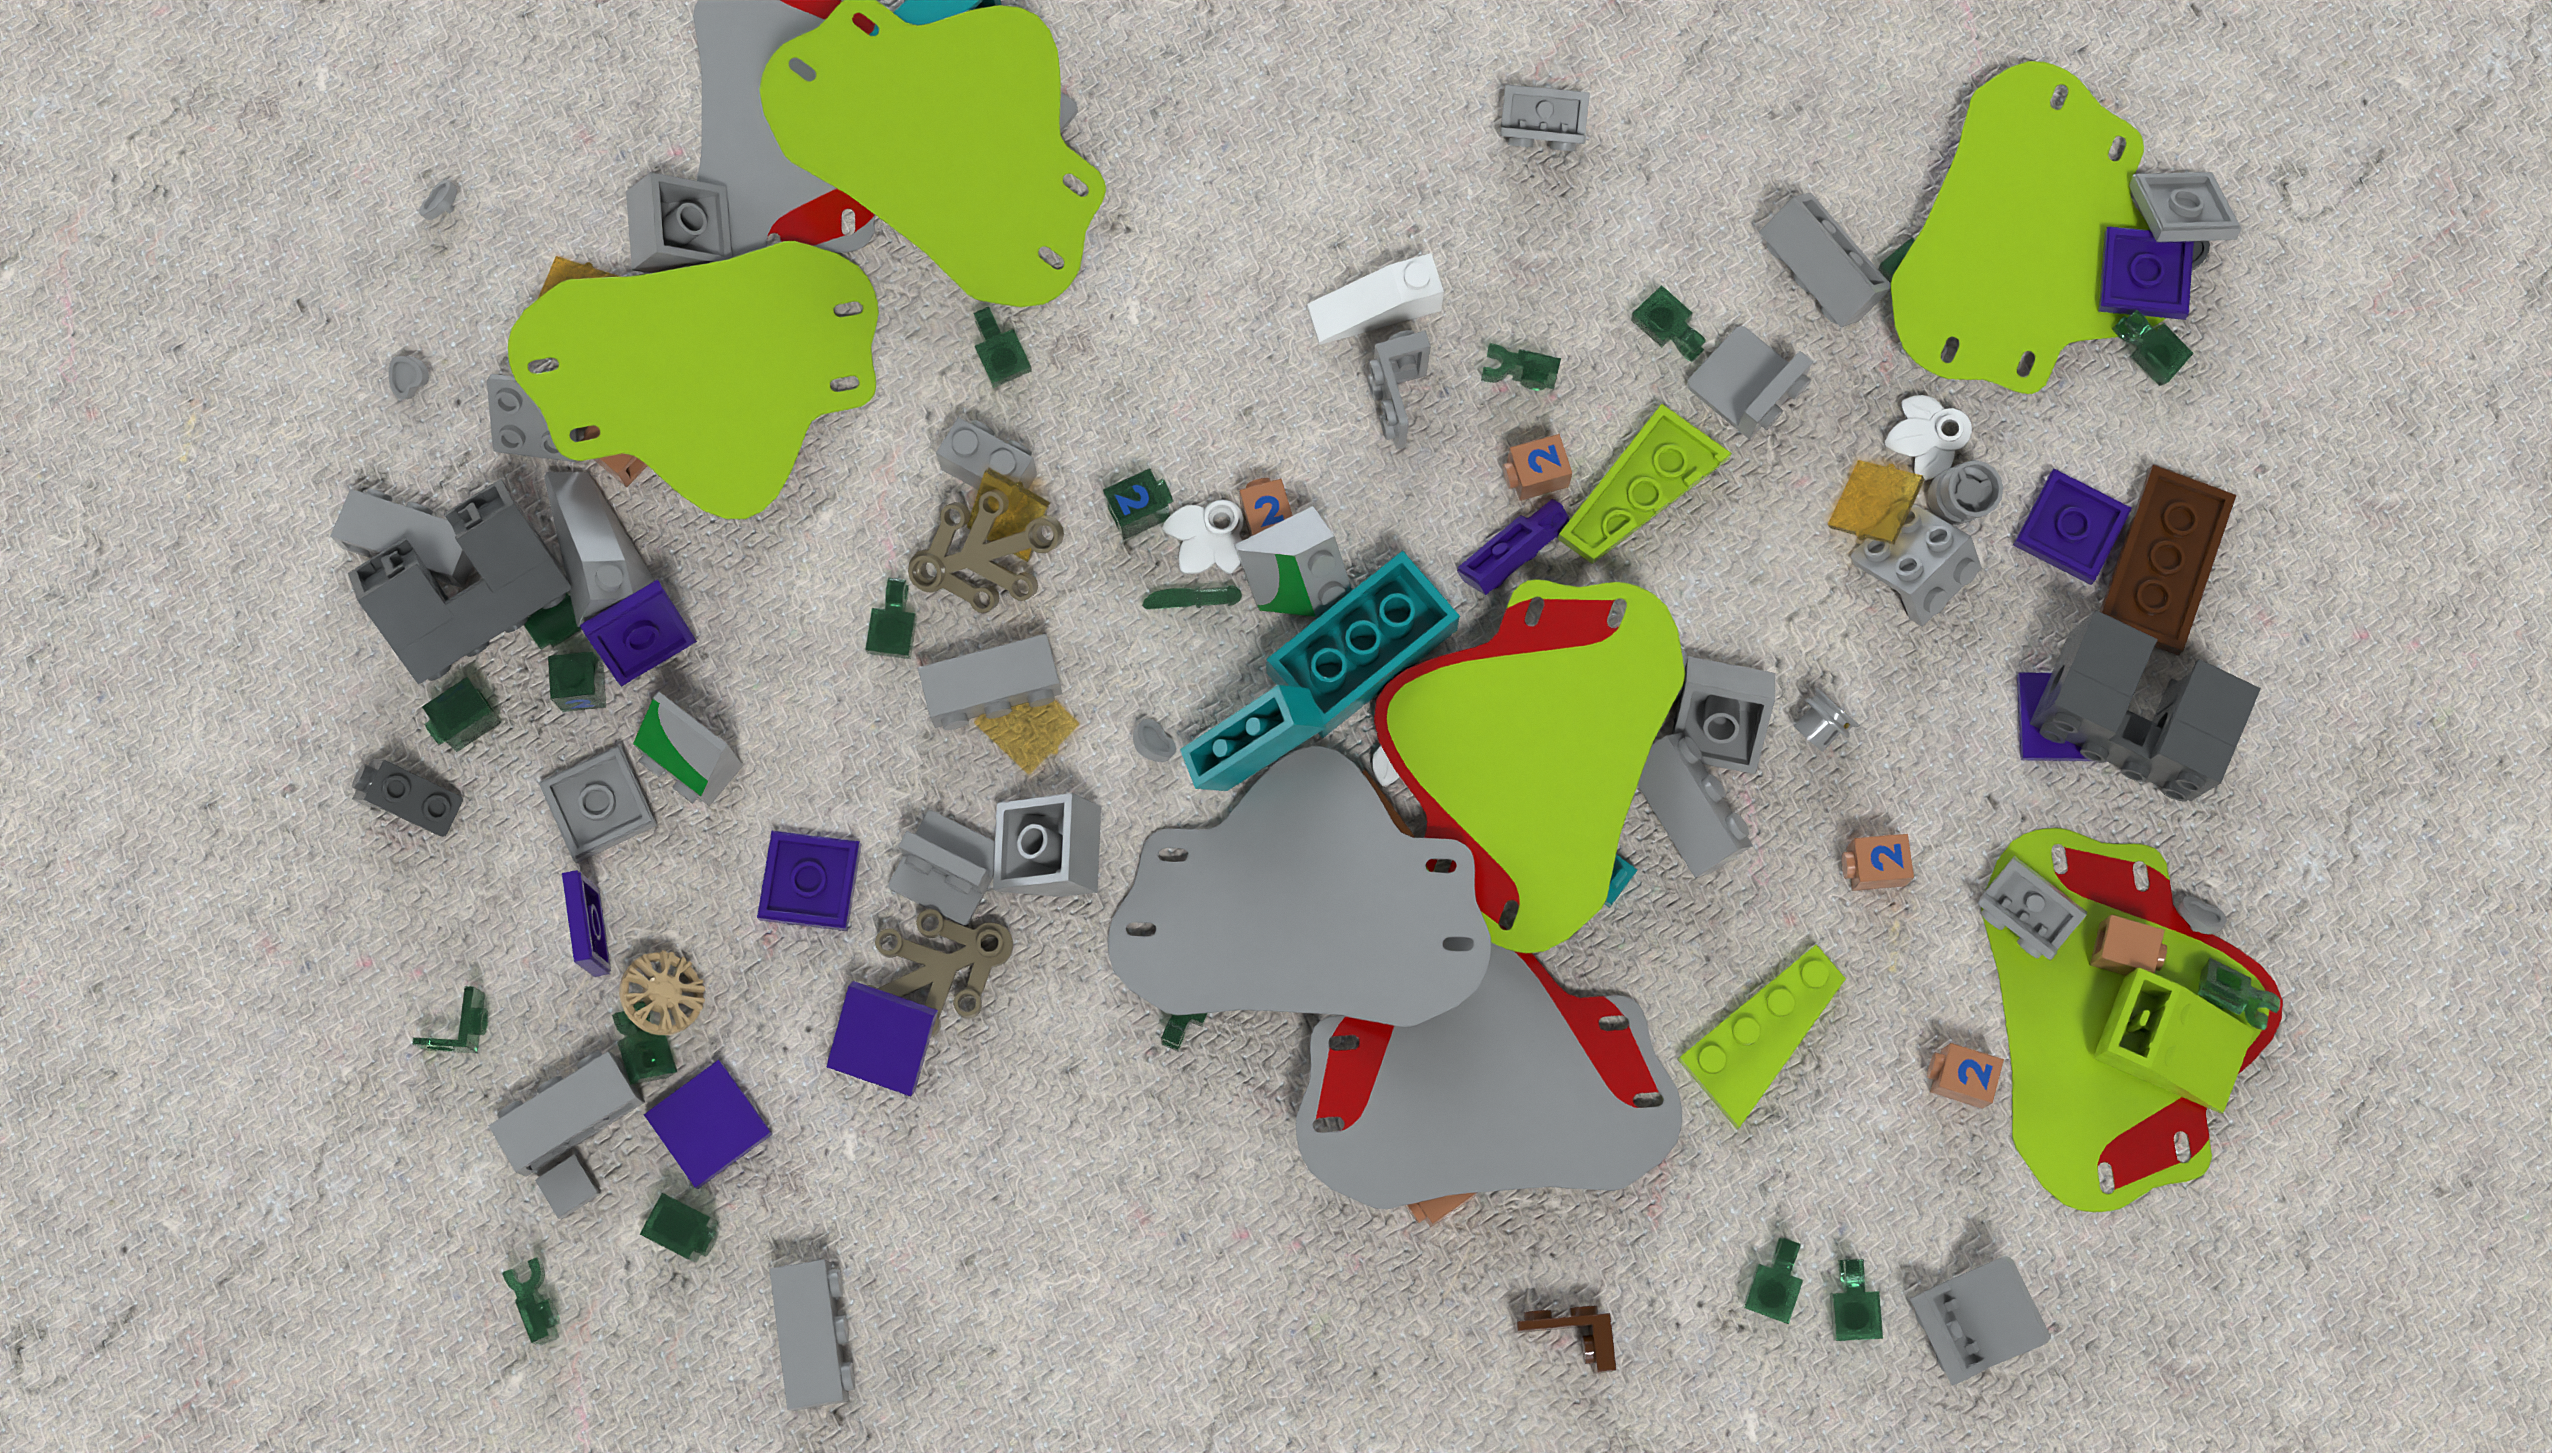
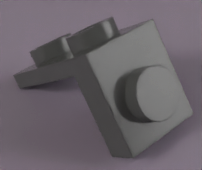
M371 759L369 765L363 764L356 773L352 783V788L356 789L352 800L367 807H378L442 837L447 835L463 802V798L460 795L384 759Z

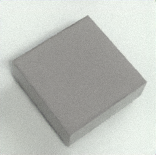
M575 1154L535 1179L557 1218L561 1220L601 1194L581 1160Z

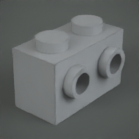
M958 417L936 452L941 470L983 493L993 489L1003 491L1008 497L1009 507L1016 510L1037 476L1034 458L1031 457L1032 452L1017 441L1010 440L1007 444L994 437V431L980 421L972 420L969 423Z

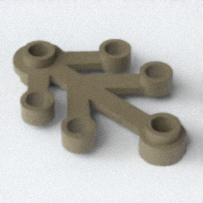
M993 489L980 497V510L962 551L947 555L956 530L967 525L970 520L968 507L961 502H953L941 510V523L930 548L917 552L911 558L908 566L910 581L915 587L924 592L931 593L944 588L969 602L972 608L979 613H986L994 609L999 603V593L993 586L984 584L977 588L953 573L968 568L1008 590L1014 599L1025 601L1034 596L1038 590L1036 578L1027 572L1017 575L992 560L1029 548L1037 553H1048L1062 543L1064 538L1063 527L1052 516H1040L1032 520L1027 525L1025 531L985 543L997 516L1005 513L1009 506L1007 495L1001 490ZM990 496L998 500V511L990 508L988 504ZM951 509L959 512L961 518L959 523L951 520ZM1043 525L1049 526L1052 529V540H1048L1042 535ZM927 563H932L937 571L935 577L928 574L926 570ZM1018 580H1024L1028 584L1029 590L1027 594L1022 593L1018 589ZM980 592H985L989 596L990 603L988 606L980 602Z
M934 909L922 911L917 917L916 925L924 937L936 938L941 936L966 946L951 954L903 939L899 932L894 929H884L877 934L875 939L876 948L881 955L887 958L898 956L924 966L876 989L904 997L932 984L924 1004L927 1007L938 1010L931 1035L932 1038L940 1031L941 1021L939 1018L957 971L973 964L966 989L957 993L953 1005L961 1017L966 1019L974 1018L982 1009L981 996L991 969L1004 964L1010 958L1013 951L1012 936L1004 926L989 922L981 924L976 929H971L943 919L942 915ZM927 917L938 918L939 924L935 930L926 931L923 929V922ZM887 936H894L898 940L897 946L890 951L884 950L882 948L883 939ZM988 937H994L998 940V947L992 952L982 949V943ZM967 996H971L976 1000L975 1008L969 1012L960 1009L961 1000Z

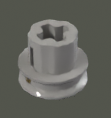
M1816 687V695L1812 699H1805L1811 706L1810 709L1799 719L1794 727L1819 750L1824 752L1840 733L1849 738L1850 733L1848 731L1852 727H1859L1860 725Z

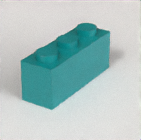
M1277 685L1181 748L1180 751L1195 789L1228 791L1325 729V725L1309 688Z

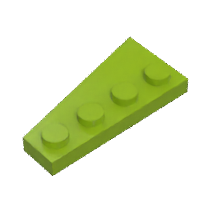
M1661 404L1558 535V540L1585 560L1594 564L1728 461L1732 453L1668 407Z
M1816 944L1680 1056L1678 1061L1736 1129H1739L1846 978Z

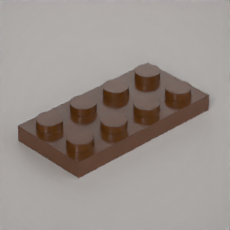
M2153 465L2147 473L2099 612L2158 639L2155 644L2156 648L2179 656L2186 646L2236 495Z

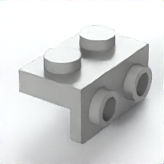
M1505 84L1500 136L1509 137L1508 145L1533 147L1534 139L1551 141L1550 149L1575 152L1576 143L1585 144L1586 141L1585 132L1590 92Z
M2016 856L2010 860L1978 901V905L1983 908L1981 915L1990 924L2000 930H2003L2005 926L2020 937L2017 943L2026 952L2038 959L2041 955H2044L2049 960H2052L2057 954L2059 947L2087 915V911Z

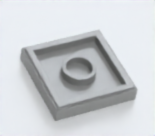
M2212 172L2133 174L2129 187L2156 242L2237 240L2242 228Z
M621 745L615 746L538 782L569 853L576 864L658 826Z

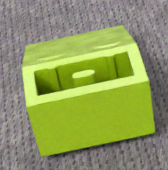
M2139 967L2124 976L2093 1059L2223 1114L2254 1030L2182 985Z

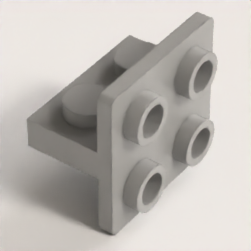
M491 374L487 379L493 450L499 453L576 462V460L564 457L556 449L540 408L520 387L514 376ZM578 428L570 432V438L575 442H579Z
M929 810L916 833L913 834L906 831L898 845L903 857L888 887L891 891L927 909H934L942 916L962 926H968L993 879L995 841Z

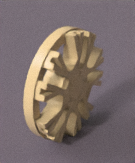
M664 950L644 954L631 963L625 970L619 986L621 1005L629 1019L642 1030L656 1035H672L689 1027L700 1014L705 1002L703 998V992L705 991L703 979H699L691 967L692 963L690 961L687 962L683 956L679 958L674 956V952L667 953ZM650 962H660L661 973H657ZM670 965L676 967L673 976L667 974ZM639 968L648 978H650V980H648L636 969ZM681 973L688 978L690 984H682L679 981ZM629 982L641 985L643 987L642 993H629ZM682 992L694 993V997L682 996ZM643 1000L646 1006L636 1011L633 1005ZM678 1004H684L692 1008L688 1017L680 1010ZM650 1010L660 1013L659 1025L645 1020ZM670 1010L676 1025H672L670 1015L668 1012Z

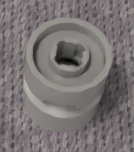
M1972 460L1961 463L1937 475L1929 486L1927 498L1930 509L1935 516L1949 524L1958 525L1988 515L1995 510L2002 500L2003 484L1995 468L1986 462Z

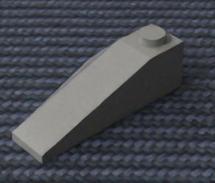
M546 472L544 479L566 578L572 587L569 592L577 627H580L582 623L654 582L655 579L589 472Z

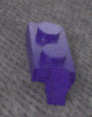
M1551 499L1532 516L1526 518L1520 515L1457 567V572L1461 579L1484 595L1501 586L1508 576L1525 562L1532 560L1538 554V551L1551 540L1558 538L1559 533L1570 520L1564 506Z

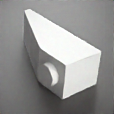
M1429 253L1390 264L1308 303L1307 308L1318 343L1322 345L1440 312L1442 310L1444 290L1432 254Z

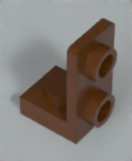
M1598 1306L1570 1308L1571 1317L1552 1318L1551 1310L1524 1312V1321L1514 1323L1515 1333L1588 1327L1589 1335L1582 1336L1584 1363L1592 1364L1593 1374L1616 1371L1610 1313L1598 1314Z

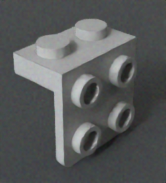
M1739 326L1732 331L1689 378L1688 389L1750 440L1761 427L1768 430L1783 412V409L1780 408L1781 405L1789 397L1795 400L1811 382L1807 374L1814 361L1799 351L1788 362L1749 329Z
M1412 330L1401 331L1392 335L1388 341L1375 344L1374 360L1369 361L1371 375L1367 376L1368 385L1373 400L1381 399L1383 415H1380L1382 431L1386 440L1393 439L1397 450L1406 447L1409 426L1397 384L1427 376L1431 345L1426 330L1414 333Z
M1912 502L1901 505L1851 555L1855 566L1900 592L1909 619L1922 627L1935 614L1940 613L1947 602L1965 585L1971 583L1982 569L1970 535Z
M2008 1256L1998 1258L1910 1298L1915 1308L1917 1321L1925 1329L1936 1352L1937 1362L1946 1373L1952 1386L1977 1375L1989 1367L2041 1347L2050 1340L2049 1331L2014 1261Z

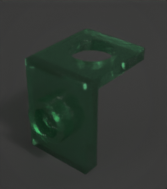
M474 986L464 987L458 1040L413 1037L412 1045L425 1051L478 1054L480 1035H485L488 1027V1010L484 1008L485 993Z

